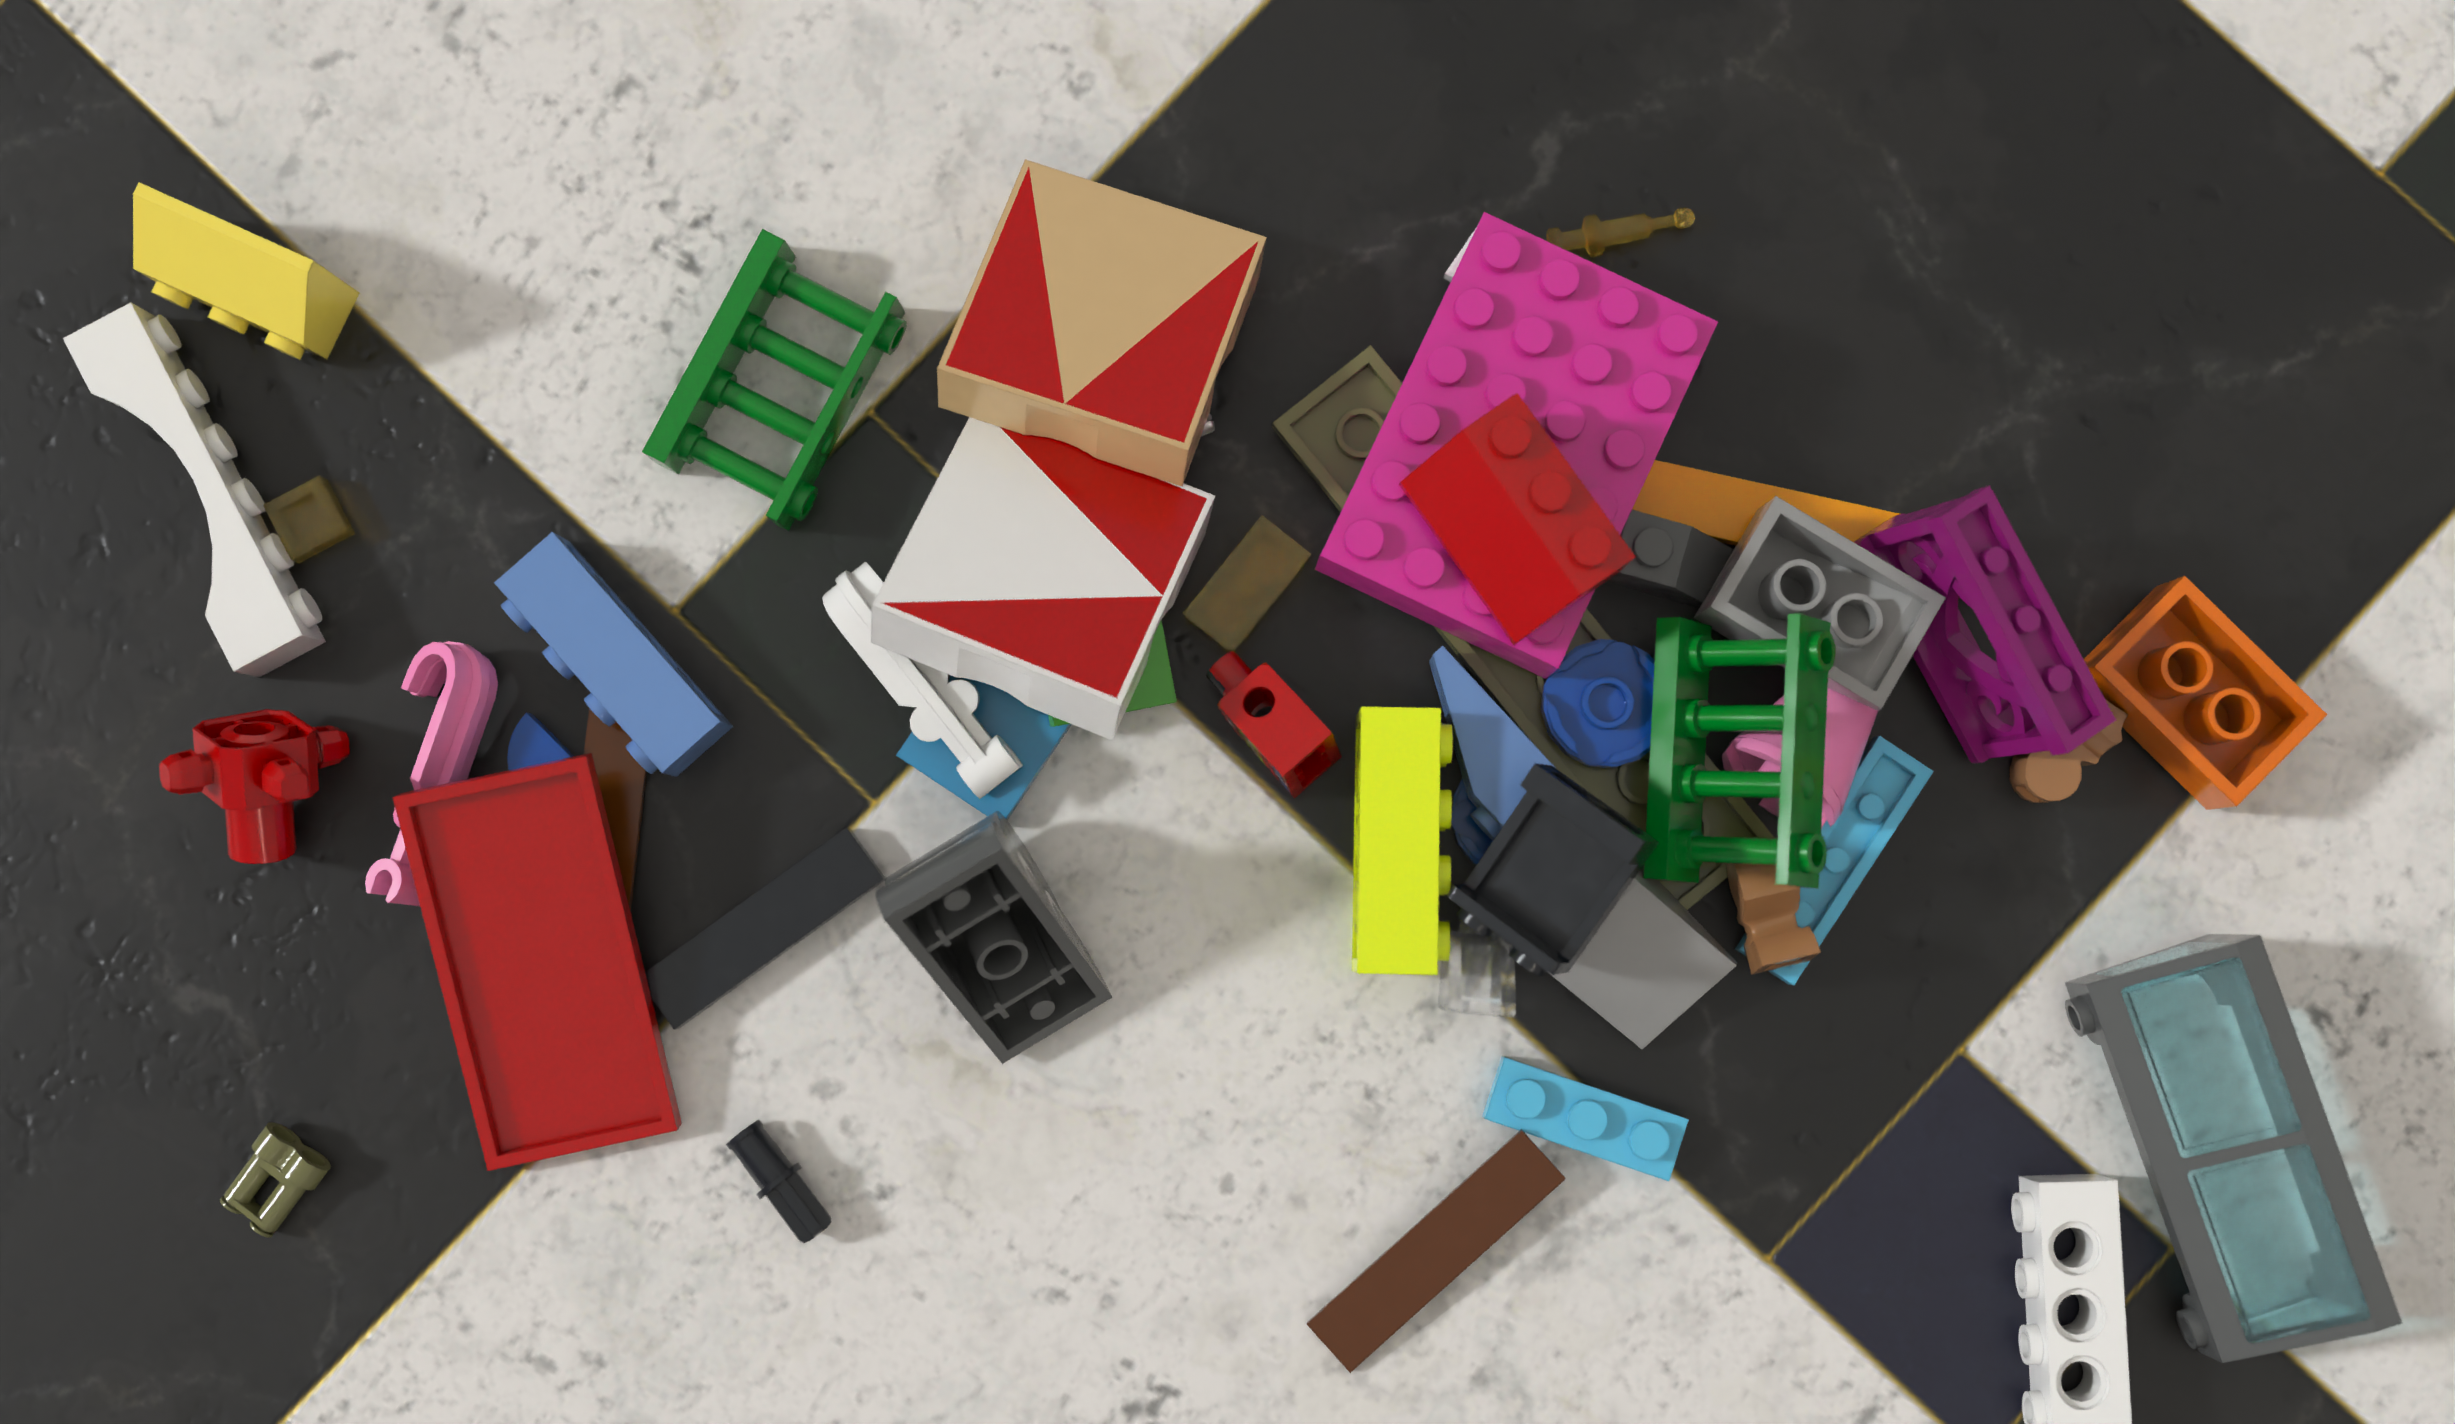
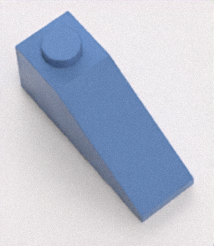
M1441 646L1432 655L1429 661L1446 723L1452 724L1453 747L1468 798L1477 807L1470 816L1493 841L1526 794L1527 790L1522 788L1520 784L1533 765L1536 763L1555 766L1446 648Z

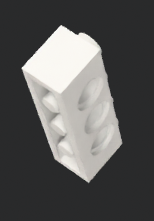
M2098 1174L2019 1176V1193H2014L2012 1196L2011 1212L2016 1231L2022 1232L2023 1258H2019L2016 1261L2015 1282L2019 1296L2023 1299L2025 1298L2027 1324L2020 1326L2018 1334L2020 1355L2024 1364L2029 1365L2030 1391H2025L2022 1397L2025 1424H2132L2118 1180ZM2071 1228L2076 1239L2075 1248L2067 1258L2058 1260L2054 1253L2055 1238L2064 1229ZM2075 1294L2079 1301L2078 1315L2070 1324L2061 1326L2057 1317L2058 1307L2063 1299ZM2080 1361L2083 1368V1377L2080 1384L2075 1389L2064 1392L2061 1385L2063 1371L2068 1365Z

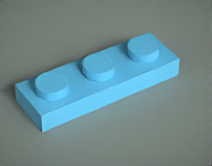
M1504 1056L1501 1057L1482 1115L1486 1120L1519 1131L1522 1129L1530 1135L1666 1181L1670 1180L1689 1121L1687 1118Z

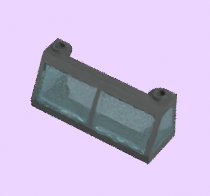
M2207 934L2065 982L2071 998L2065 1001L2069 1022L2077 1035L2080 1037L2087 1035L2094 1044L2101 1045L2189 1289V1293L2182 1296L2183 1309L2176 1313L2178 1326L2187 1344L2192 1349H2197V1352L2221 1363L2374 1333L2402 1324L2261 935Z

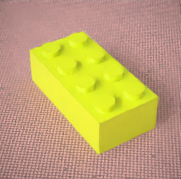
M1361 707L1355 717L1352 971L1358 974L1438 975V961H1449L1450 923L1449 921H1438L1439 896L1447 895L1451 889L1450 855H1439V831L1451 828L1452 793L1451 790L1440 789V767H1446V764L1452 761L1453 730L1452 724H1441V708Z

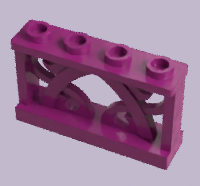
M1990 485L1973 490L1964 497L1908 514L1896 515L1854 542L1946 597L1916 648L1913 657L1971 763H1983L1990 758L2050 751L2051 755L2067 754L2116 721ZM1959 597L1975 612L1996 651V661L1980 650L1958 609Z

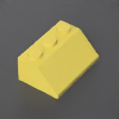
M140 182L133 193V269L156 282L151 291L153 294L185 309H189L193 300L212 308L207 318L243 335L249 325L268 333L264 341L265 344L296 359L301 360L305 350L328 359L359 296L358 291L314 260Z

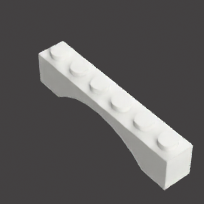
M130 302L64 337L63 340L90 393L126 409L150 425L176 452L194 480L207 514L212 543V583L205 617L233 672L260 678L325 643L326 641L317 626V623L322 621L320 609L305 589H298L289 571V568L294 566L292 555L277 534L269 533L260 515L266 510L264 501L255 486L248 479H242L232 461L238 455L236 447L224 428L218 423L213 424L204 404L209 402V395L197 375L190 369L185 370L176 353V350L182 347L181 341L169 321L161 314L155 316Z

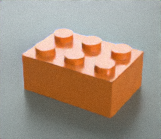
M2186 576L2156 586L2084 658L2103 697L2128 714L2122 727L2206 810L2237 807L2327 716L2291 678Z

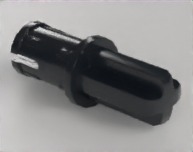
M760 1120L749 1125L726 1144L730 1150L732 1149L761 1189L756 1194L761 1200L767 1197L800 1242L806 1243L811 1241L832 1222L831 1216L798 1173L802 1166L799 1162L795 1165L790 1163L763 1128Z

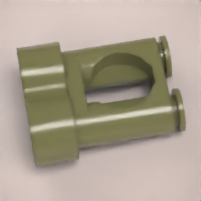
M274 1122L268 1123L252 1144L254 1154L220 1199V1203L224 1208L235 1214H244L251 1220L250 1227L259 1235L267 1238L274 1235L306 1190H315L331 1168L330 1162L321 1153L304 1145L299 1137L287 1127ZM269 1175L279 1181V1184L261 1207L255 1202L254 1196Z

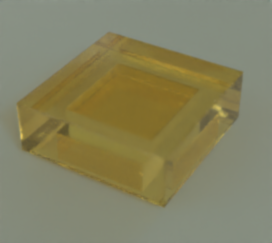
M317 476L263 505L290 559L298 563L355 534L328 480L321 476Z

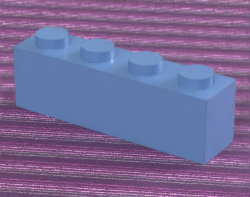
M551 532L494 582L508 598L501 604L505 613L524 632L528 633L534 628L549 645L542 651L548 662L567 680L576 675L591 692L584 698L587 706L607 726L611 727L615 722L621 726L632 739L625 746L626 749L648 773L653 774L659 769L663 774L677 777L733 727L570 541Z

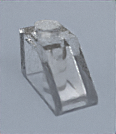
M1459 919V932H1450L1449 961H1441L1438 1008L1451 1013L1515 1018L1514 959L1509 954L1513 946L1495 932H1492L1490 937L1484 936Z

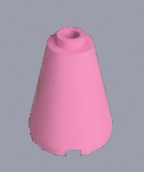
M1829 688L1827 693L1821 828L1826 821H1828L1831 827L1842 813L1878 713L1877 710ZM1784 695L1773 705H1784ZM1741 732L1729 743V746L1722 754L1725 771H1781L1782 732ZM1763 798L1758 804L1777 817L1779 816V798Z

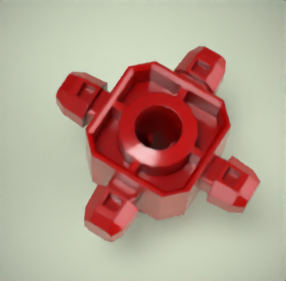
M264 709L203 720L193 727L194 751L190 749L172 754L160 762V781L162 787L169 792L176 794L202 792L222 809H225L228 855L231 859L246 864L278 862L289 858L296 851L294 801L311 798L319 790L318 768L338 764L349 756V738L347 733L340 728L331 725L312 727L291 712L284 710Z

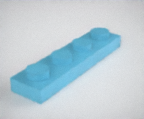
M1881 736L1873 737L1863 752L1841 815L1831 827L1828 821H1826L1821 828V835L1826 843L1827 855L1824 868L1819 873V888L1800 887L1799 909L1795 913L1797 926L1801 928L1810 926L1819 947L1934 772ZM1746 932L1735 948L1743 955H1745L1744 943L1747 938ZM1810 961L1770 970L1769 972L1786 984L1795 985Z

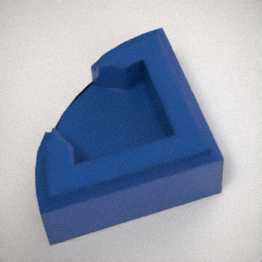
M526 712L516 725L509 742L507 755L508 769L513 770L574 757L533 714Z

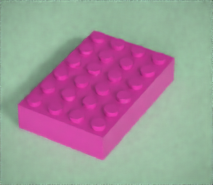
M1484 212L1325 544L1315 570L1547 679L1559 669L1595 589L1523 640L1513 645L1409 500L1399 483L1461 430L1515 393H1518L1618 533L1621 534L1718 321Z

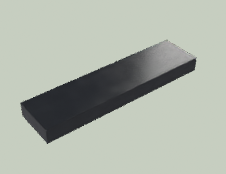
M846 827L647 970L645 974L651 998L674 1030L680 1029L884 882L885 876L851 828Z

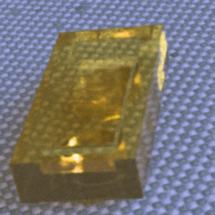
M1262 515L1182 613L1183 617L1228 653L1231 651L1236 652L1311 559L1312 554Z

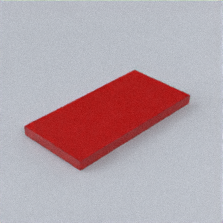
M592 753L404 792L394 796L393 801L487 1170H496L677 1131L682 1121Z

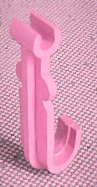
M450 641L444 643L432 642L425 645L414 656L405 675L401 689L419 697L431 696L437 698L445 682L410 777L414 790L466 780L468 778L496 699L498 687L496 670L489 658L471 645ZM394 808V822L398 827H400L396 809ZM400 829L390 859L383 858L377 860L370 867L365 881L366 892L369 894L386 895L387 903L420 906Z

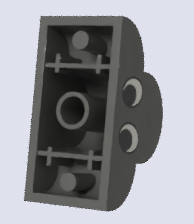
M999 811L992 813L886 877V886L876 891V900L886 923L1002 1064L1112 998L1098 968L1061 911L1035 861L1010 823Z

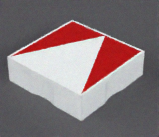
M969 417L872 604L871 643L954 677L971 679L992 685L1009 693L1028 707L1113 741L1147 665L1155 631L1161 619L1174 605L1205 536L1215 495L1185 483L1183 486H1179L1096 459L1089 453L1063 441L1047 437L1023 435Z

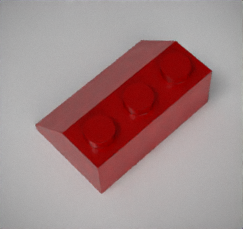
M1515 393L1461 430L1399 483L1409 500L1513 645L1615 576L1636 557L1518 393Z

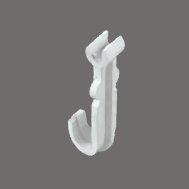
M864 562L853 572L845 570L836 577L835 581L837 584L822 597L824 607L836 627L899 706L917 707L910 718V728L913 734L919 740L925 742H932L941 738L960 761V764L956 766L958 773L979 799L1021 768L1023 764L1009 745L999 735H995L992 738L974 716L973 712L978 708L980 702L979 692L974 684L964 679L949 682V674L871 643L872 604L884 582L869 564Z

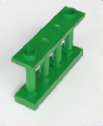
M762 229L642 453L655 463L678 475L685 462L691 464L696 460L774 500L766 516L777 526L789 531L794 520H804L813 507L818 494V487L814 486V483L881 357L884 353L888 355L893 354L900 344L907 322L902 319L905 311L898 298L888 292L884 293L875 312L797 273L796 265L793 264L796 256L786 241ZM786 295L861 333L862 336L846 366L843 367L767 328V321L763 317L774 297L780 299ZM757 350L833 389L816 422L737 383V375L733 373L745 352L750 354ZM727 405L803 444L786 478L708 439L707 430L704 427L714 408L721 409Z
M1801 613L1788 614L1787 639L1712 640V626L1681 617L1657 618L1646 833L1659 843L1644 863V879L1699 883L1700 866L1703 862L1776 865L1775 884L1819 888V873L1824 868L1827 855L1826 843L1821 835L1828 671L1833 667L1836 655L1834 638L1830 633L1831 622ZM1786 665L1784 705H1709V672L1713 666ZM1710 731L1782 732L1781 771H1707L1705 768L1706 736ZM1706 797L1779 798L1778 837L1704 836L1702 833L1703 801Z

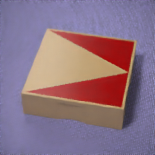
M1025 159L937 367L938 407L1023 435L1047 437L1063 441L1089 453L1096 459L1183 486L1210 413L1217 374L1221 365L1233 350L1256 288L1267 237Z

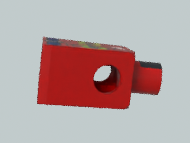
M1231 651L1221 657L1207 672L1206 677L1224 696L1217 706L1225 720L1294 799L1342 757L1333 733L1266 662L1252 671L1235 651ZM1265 707H1273L1267 715L1255 717L1259 710Z

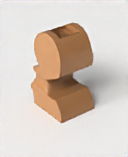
M2106 700L2116 721L2070 753L2051 755L2050 751L2014 755L2010 766V783L2013 790L2022 799L2031 803L2055 802L2070 797L2078 789L2081 782V767L2097 764L2100 757L2106 751L2122 742L2121 730L2128 714Z
M1726 863L1731 894L1738 910L1737 921L1744 927L1747 936L1744 943V952L1748 959L1751 975L1807 962L1821 953L1810 926L1805 928L1797 926L1795 913L1799 909L1800 887L1775 884L1776 865Z

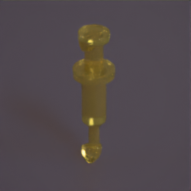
M1679 208L1675 210L1673 215L1653 219L1642 213L1600 222L1597 215H1586L1583 219L1582 229L1561 232L1558 227L1549 228L1546 234V241L1567 251L1585 247L1590 257H1600L1604 252L1605 246L1646 239L1656 229L1676 226L1679 229L1687 228L1694 223L1695 215L1689 208Z

